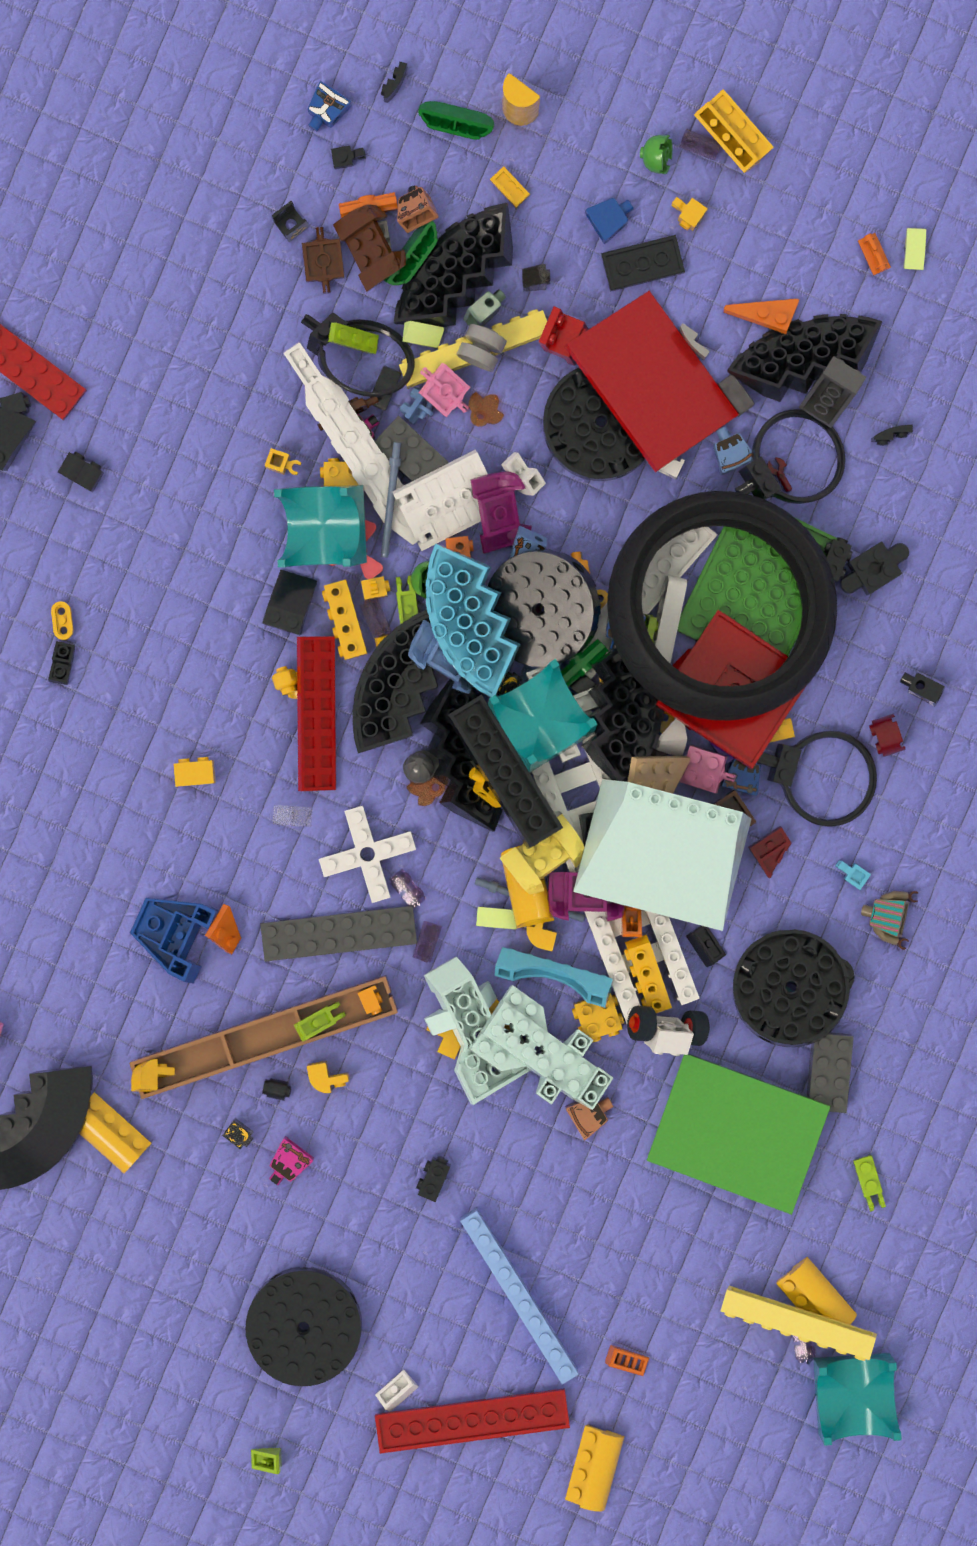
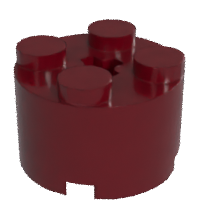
M894 713L872 720V725H869L872 737L876 736L878 743L875 744L878 754H883V757L906 750L905 746L901 747L900 745L903 739L897 721L892 722L891 719L895 717Z

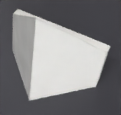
M675 719L660 735L655 749L670 755L683 756L687 742L685 724Z

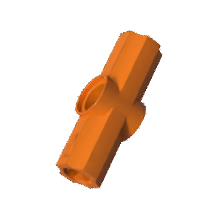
M395 192L379 196L366 195L358 198V200L338 204L341 218L364 205H376L383 212L398 210Z

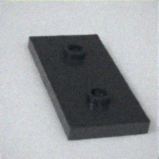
M676 235L601 253L610 292L685 273Z

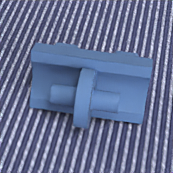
M416 387L410 393V396L415 399L413 404L409 405L405 402L400 407V411L405 415L404 417L414 425L419 418L423 420L426 414L430 417L434 414L430 411L432 405L418 393L421 389Z

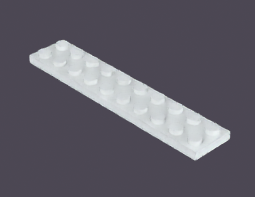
M701 527L687 531L671 539L657 551L649 564L643 582V614H649L660 601L665 577L669 575L680 578L715 539L717 534L709 527ZM608 603L601 609L597 631L585 649L595 640L599 639L609 650L608 652L611 651L612 638L605 635ZM592 667L585 675L592 679L596 672Z

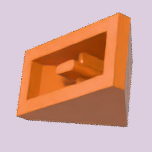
M624 905V915L621 918L622 937H642L640 909Z

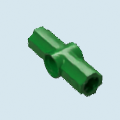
M599 639L595 640L583 652L577 654L569 662V665L561 670L567 687L580 676H584L592 668L591 665L609 651Z

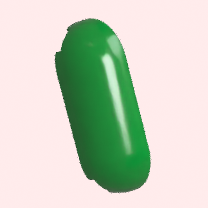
M427 101L419 106V116L427 124L426 126L433 130L479 140L481 137L490 134L494 127V120L487 114L437 101Z
M434 221L414 231L402 248V250H405L406 265L385 279L386 283L397 286L406 284L412 279L437 243V229Z

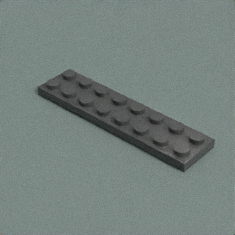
M413 906L260 923L265 962L417 944Z

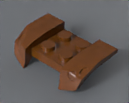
M364 205L357 208L333 224L340 240L346 241L361 271L358 276L366 292L406 265L405 250L392 252L377 222L386 218L387 215L376 205Z

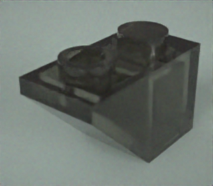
M546 264L522 269L523 291L546 290V286L550 284V269H546Z

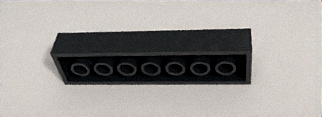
M482 695L447 716L448 721L527 849H530L563 828Z

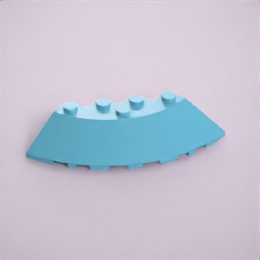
M435 544L429 560L426 580V607L433 634L444 656L457 670L458 674L480 692L493 697L497 694L520 647L519 643L503 636L511 618L493 611L501 592L484 585L491 570L490 566Z

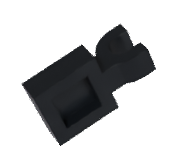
M350 146L331 149L334 169L354 166L353 160L366 159L364 148L351 151Z

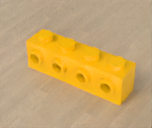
M347 580L324 585L325 590L322 591L324 602L328 601L330 609H327L329 619L334 620L335 627L332 630L335 639L339 638L341 646H337L340 657L349 660L367 655Z
M647 934L625 942L627 948L624 950L626 959L632 962V966L629 967L633 977H637L638 982L635 985L638 993H642L644 997L640 999L642 1006L652 1007L656 1013L672 1008Z

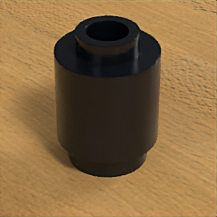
M272 1078L270 1080L265 1079L262 1094L267 1095L266 1097L285 1101L286 1097H290L291 1086H288L289 1082Z

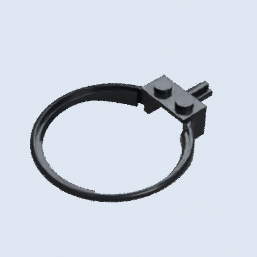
M333 312L322 323L307 314L301 321L302 324L312 330L307 349L318 356V364L321 370L341 388L362 396L379 397L397 392L411 379L415 366L413 352L407 342H402L403 337L392 328L371 320L345 321ZM331 323H339L363 331L380 332L392 338L402 348L407 360V371L402 380L393 387L380 390L379 392L356 390L340 382L329 370L326 363V352L323 350V347L329 343Z
M794 409L780 412L765 422L757 433L752 446L751 462L739 471L745 483L736 487L735 491L745 494L752 492L753 496L764 500L775 497L793 504L810 503L820 500L837 487L843 476L845 451L841 438L833 426L831 428L804 410ZM800 417L811 420L828 433L835 445L837 452L836 473L830 484L815 495L797 497L782 491L780 492V485L762 456L760 457V446L765 433L773 424L782 419Z
M823 731L814 733L803 738L794 746L778 744L774 756L763 753L757 763L771 767L767 780L781 785L786 800L793 810L805 820L816 825L832 827L853 821L866 810L875 793L877 772L870 752L859 740L843 732ZM822 738H838L855 746L864 757L869 771V785L863 801L853 812L838 819H820L808 814L798 805L791 788L788 787L792 785L801 749L811 742Z

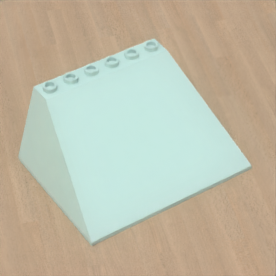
M602 779L573 892L723 931L751 818L740 811L631 782Z

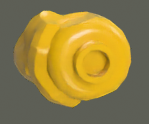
M287 666L276 669L277 673L272 676L275 689L281 691L282 696L288 695L289 698L297 699V671L288 669Z

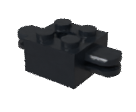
M881 541L846 563L851 573L844 576L840 581L842 591L850 594L862 588L867 596L902 574L897 565L908 558V547L903 543H897L887 549Z

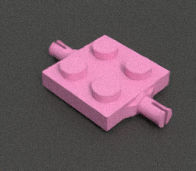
M444 363L433 374L426 367L421 370L420 374L427 379L426 384L418 392L445 417L456 407L463 413L467 412L469 406L462 400L470 386Z
M694 745L689 746L687 757H690V762L681 777V783L712 793H718L723 779L731 782L735 781V774L725 772L726 755Z

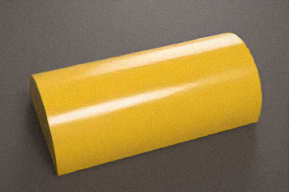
M508 73L503 83L502 110L504 116L512 124L519 126L528 125L538 117L540 95Z
M513 848L505 850L501 853V856H503ZM502 862L516 928L554 921V916L550 914L545 877L540 880L545 891L530 895L521 887Z

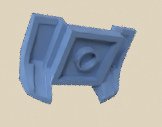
M423 620L411 642L408 656L419 669L424 670L427 664L455 681L452 686L453 689L469 694L473 685L458 674L457 670L448 662L433 634L431 623Z

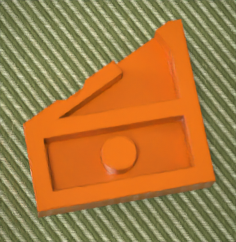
M223 904L205 936L226 953L232 955L241 940V936L230 906Z

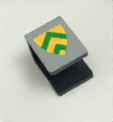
M292 201L288 202L271 216L273 222L288 242L309 228L306 219H302L298 214ZM289 219H293L297 225L289 230L286 228V222Z

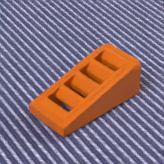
M610 1345L605 1363L610 1367L644 1376L649 1357ZM623 1355H625L623 1364H620ZM633 1357L631 1366L628 1367L630 1358ZM638 1359H640L641 1361L637 1370L635 1369Z

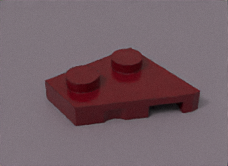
M779 826L748 848L766 876L771 878L772 872L777 864L781 862L784 852L791 845V841L782 827Z

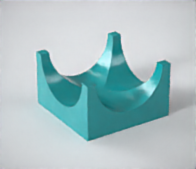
M363 485L304 486L274 489V497L278 498L284 506L288 525L286 548L282 557L277 560L278 567L337 564L343 565V567H351L367 563Z
M556 659L549 662L540 673L526 683L506 694L494 695L488 701V706L529 773L593 735L597 727L595 719L590 718L582 710L571 694Z
M890 1353L871 1354L870 1360L866 1359L865 1361L856 1359L855 1355L813 1358L818 1434L824 1446L832 1445V1442L837 1439L857 1435H877L891 1438L894 1441L902 1440L894 1396V1373L897 1371V1363Z

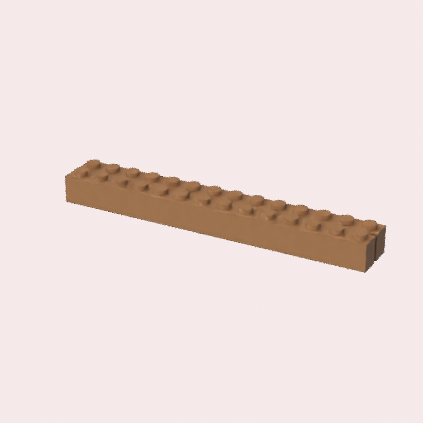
M384 975L132 1060L129 1063L132 1072L138 1064L153 1059H158V1064H167V1067L175 1068L174 1076L158 1077V1090L139 1092L141 1099L398 1013V1008L394 996H389L392 990L387 976ZM376 984L377 989H375V993L379 992L382 997L383 1003L380 1004L383 1011L375 1015L371 1013L366 1014L358 996V991ZM339 1001L340 1006L330 1012L333 1017L341 1012H345L346 1016L336 1021V1024L302 1042L294 1024L320 1009Z

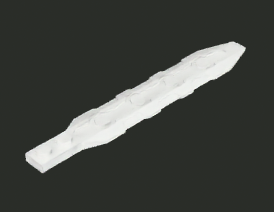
M298 342L284 351L283 354L305 386L306 406L331 439V444L352 471V476L358 485H363L364 491L384 523L391 469L389 460L372 439L365 423L359 419L342 388L320 374L301 343ZM398 477L396 489L404 486ZM406 495L407 499L411 498L412 495ZM395 499L391 529L413 545L419 539H415L398 505L400 501Z

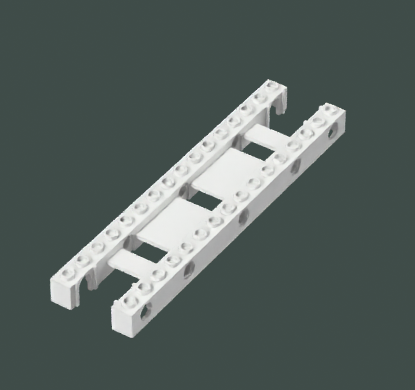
M590 710L585 713L589 716L592 711ZM594 732L593 735H591V736H589L588 738L584 739V740L582 741V744H584V743L587 742L590 738H592L594 735H596L595 732ZM587 752L588 763L554 775L549 761L532 771L537 786L556 817L563 814L577 832L582 843L583 838L579 815L593 813L596 801L567 811L561 793L595 780L598 782L599 787L601 786L602 779L611 780L592 761ZM570 859L566 861L569 872L579 871L580 864L575 868ZM641 910L642 927L650 924L653 928L657 942L652 943L651 947L656 961L664 960L668 970L667 976L672 979L676 989V999L679 1000L681 1005L700 999L670 918ZM584 911L609 978L613 979L612 987L627 1024L631 1009L634 1006H640L635 992L637 989L633 986L628 974L631 973L629 967L632 966L631 960L627 961L625 954L621 955L615 937L621 935V918L607 921L605 912Z

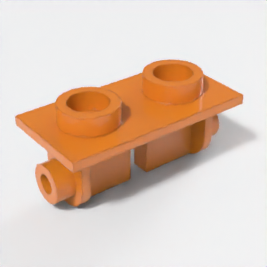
M870 233L858 240L873 276L891 268L876 233Z

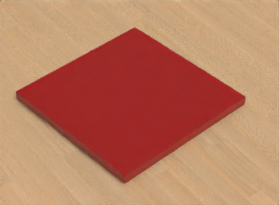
M717 610L678 670L697 681L710 685L740 686L754 683L773 674L782 666L788 656L720 610ZM803 690L774 710L758 716L730 721L709 720L684 714L659 700L655 705L748 768L753 769Z

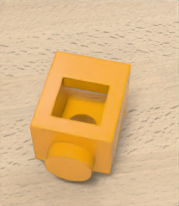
M376 984L358 991V996L366 1014L371 1013L375 1015L383 1011L380 1004L383 1003L382 997L379 992L375 993V989H377Z

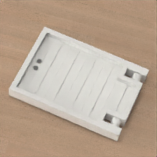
M476 449L392 491L395 499L400 501L398 505L415 539L418 538L420 541L418 546L421 551L481 522L478 500L473 498L471 479L487 475L488 473ZM411 493L412 497L407 499L406 495ZM430 532L431 536L426 538L425 534Z

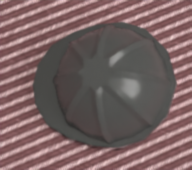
M427 750L415 752L405 760L403 773L411 783L422 785L433 778L439 765V760Z

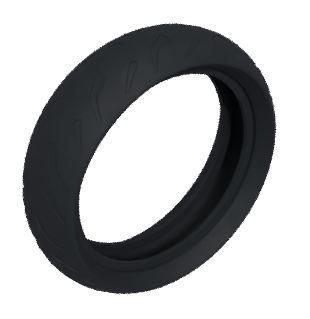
M732 491L700 492L679 498L659 508L636 527L628 537L618 554L609 582L607 597L609 626L613 641L625 666L636 681L656 699L675 710L698 718L726 721L746 719L764 714L785 704L800 693L819 671L827 657L836 629L837 595L835 582L829 563L819 544L811 533L787 511L767 500L745 493ZM725 526L736 528L765 541L787 563L800 592L802 619L795 646L789 657L776 672L762 680L746 685H710L680 672L656 648L650 638L643 617V582L649 564L657 551L676 536L701 527Z

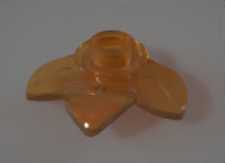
M477 392L472 394L468 406L471 410V422L475 426L483 427L487 423L497 424L502 420L504 414L497 410L499 405L498 396L491 394L482 398ZM477 415H483V419H479Z
M433 777L422 785L410 783L407 789L413 795L419 796V806H427L434 801L435 797L441 796L444 793L445 785ZM433 784L439 785L438 791L432 789Z

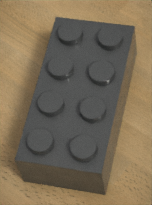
M833 356L805 396L799 408L831 428L855 397L866 376L845 364L843 360Z
M399 415L374 441L388 460L392 457L393 442L401 443V466L398 467V470L411 482L449 463Z
M830 1032L824 1038L811 1044L806 1097L830 1105L829 1112L847 1113L854 1038L851 1034Z

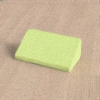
M414 321L405 322L402 342L437 348L440 344L444 327Z

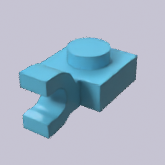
M838 860L835 867L846 873L843 879L861 890L871 876L870 873L855 863L850 867L843 861Z

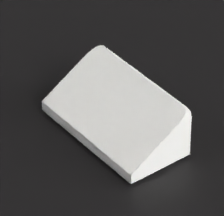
M403 1370L377 1392L375 1396L385 1410L391 1412L419 1386Z

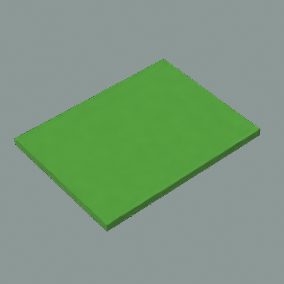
M797 519L811 533L822 551H824L827 542H831L832 539L837 540L836 537ZM723 526L684 606L677 631L697 641L716 611L720 610L789 656L798 638L802 619L800 592L792 571L780 554L762 539L746 531Z
M684 1055L647 1161L792 1215L831 1106L694 1055Z

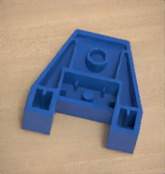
M145 898L130 934L168 974L183 982L194 984L202 966L187 959V955L200 927L203 926L209 929L219 910L198 903Z

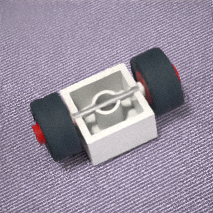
M634 1006L628 1016L627 1030L632 1040L644 1041L655 1054L670 1053L674 1056H680V1054L688 1055L691 1045L701 1046L707 1041L710 1024L706 1013L701 1011H687L680 1020L677 1017L656 1016V1012L652 1007Z

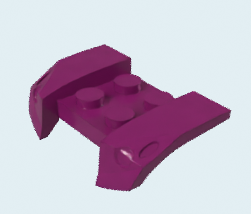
M509 471L497 472L471 479L473 498L478 500L483 534L480 535L484 554L513 545L519 526L529 530L532 529V525L520 524L514 490L526 488L517 474Z
M551 872L548 874V902L552 916L569 921L568 911L605 912L607 921L623 917L624 905L573 892L578 872Z

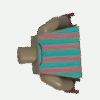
M891 891L881 895L880 899H875L873 906L863 905L861 915L870 917L869 926L873 927L874 933L882 941L892 945L897 944L899 948L906 949L901 946V942L904 940L909 942V940L902 937L909 902H918V900H912L911 898L912 894H918L917 891H910L908 893L905 891Z

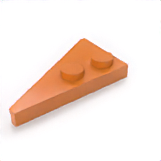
M799 299L725 305L723 313L787 334L799 304Z

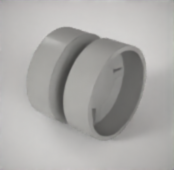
M470 324L465 337L473 344L462 342L456 355L471 365L493 372L498 358L490 352L502 353L507 340L487 327Z

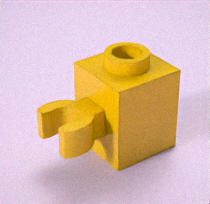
M676 197L671 205L676 210L682 212L678 217L679 225L685 230L690 229L694 231L708 209L693 198H691L688 204H685Z
M271 448L265 468L285 475L287 469L292 475H298V472L293 471L292 467L295 464L301 466L302 463L298 460L289 461V454Z
M384 576L361 581L365 601L387 597V592L391 591L389 581L385 580Z

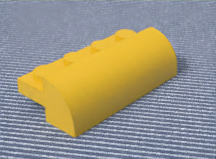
M724 89L694 114L744 173L751 170L774 148Z
M94 1092L90 1096V1108L85 1117V1124L79 1134L122 1173H125L150 1146L151 1142Z
M808 1257L793 1266L791 1271L776 1282L797 1308L849 1325L857 1316V1313Z
M585 1425L565 1500L578 1504L580 1508L597 1512L605 1510L625 1436L609 1430L603 1431L590 1425Z

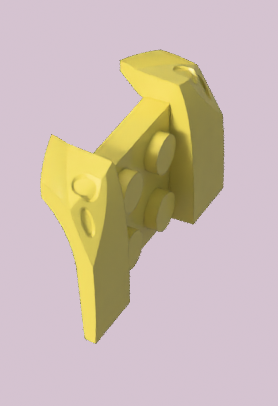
M563 814L557 817L563 826L561 830L530 849H527L522 844L517 849L514 847L500 857V860L517 882L530 895L545 891L540 880L569 859L575 868L581 863L585 846Z

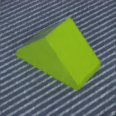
M281 1448L251 1449L252 1469L280 1474L282 1467Z

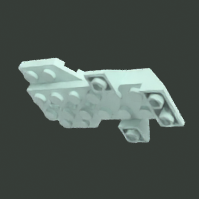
M457 957L452 958L424 975L431 992L435 993L442 1009L425 1017L424 1020L433 1036L453 1030L461 1046L454 1071L470 1104H476L531 1071L525 1066L506 1071H498L494 1068L495 1072H493V1067L469 1050L476 1039V1032H480L490 1018L489 1008L497 999L489 981L477 986L472 974ZM520 1036V1037H519V1039H521L520 1043H522V1042L525 1043L523 1037Z
M513 985L509 987L469 1048L470 1051L498 1071L525 1066L540 1076L535 1094L550 1104H553L561 1091L571 1099L593 1110L613 1079L612 1076L601 1068L594 1066L582 1057L593 1042V1039L577 1029L563 1043L548 1033L544 1008ZM504 1025H510V1032H505ZM520 1036H525V1043H520ZM535 1047H541V1049H540V1050H541V1053H540V1054H539V1053L535 1054V1052H536V1050H534Z

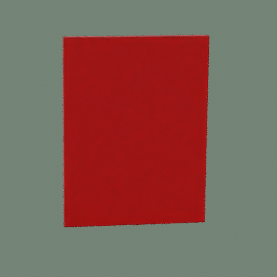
M650 291L644 293L564 346L655 473L739 415Z

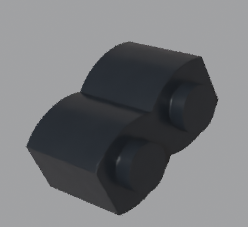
M76 451L74 454L69 452L58 473L93 493L104 473L100 470L101 466L93 461L90 464L85 462V457Z

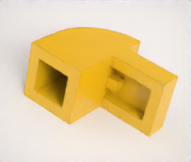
M544 923L526 926L527 936L534 946L553 951L557 932L544 929Z
M453 1030L437 1034L443 1037L437 1052L455 1060L460 1044Z
M158 1059L138 1064L132 1072L131 1091L151 1092L158 1090V1077L174 1076L175 1068L167 1067V1064H158Z
M327 1061L307 1065L309 1081L319 1092L331 1093V1085L337 1088L346 1086V1082H349L348 1072L329 1076Z

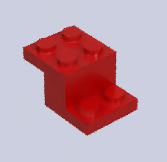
M554 306L539 339V344L544 351L564 358L568 364L575 366L576 362L564 346L589 330L584 321L566 315L560 308Z

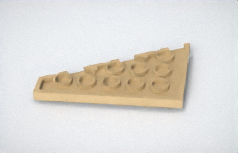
M632 757L628 782L673 794L690 762V757Z

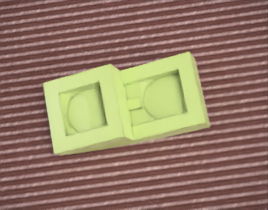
M907 228L904 269H924L926 229Z
M478 907L476 926L517 929L512 909Z

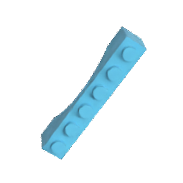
M504 947L501 949L495 966V976L511 981L528 977L554 979L573 988L587 1003L604 1008L606 1007L613 982L612 978L605 975H598L588 970L577 969L567 964L556 963L550 959H542L532 954H525Z

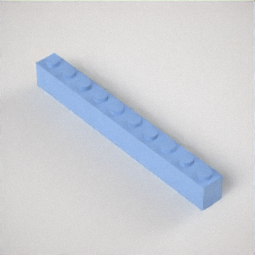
M476 1207L460 1217L462 1225L560 1382L564 1384L577 1376V1367L478 1208Z

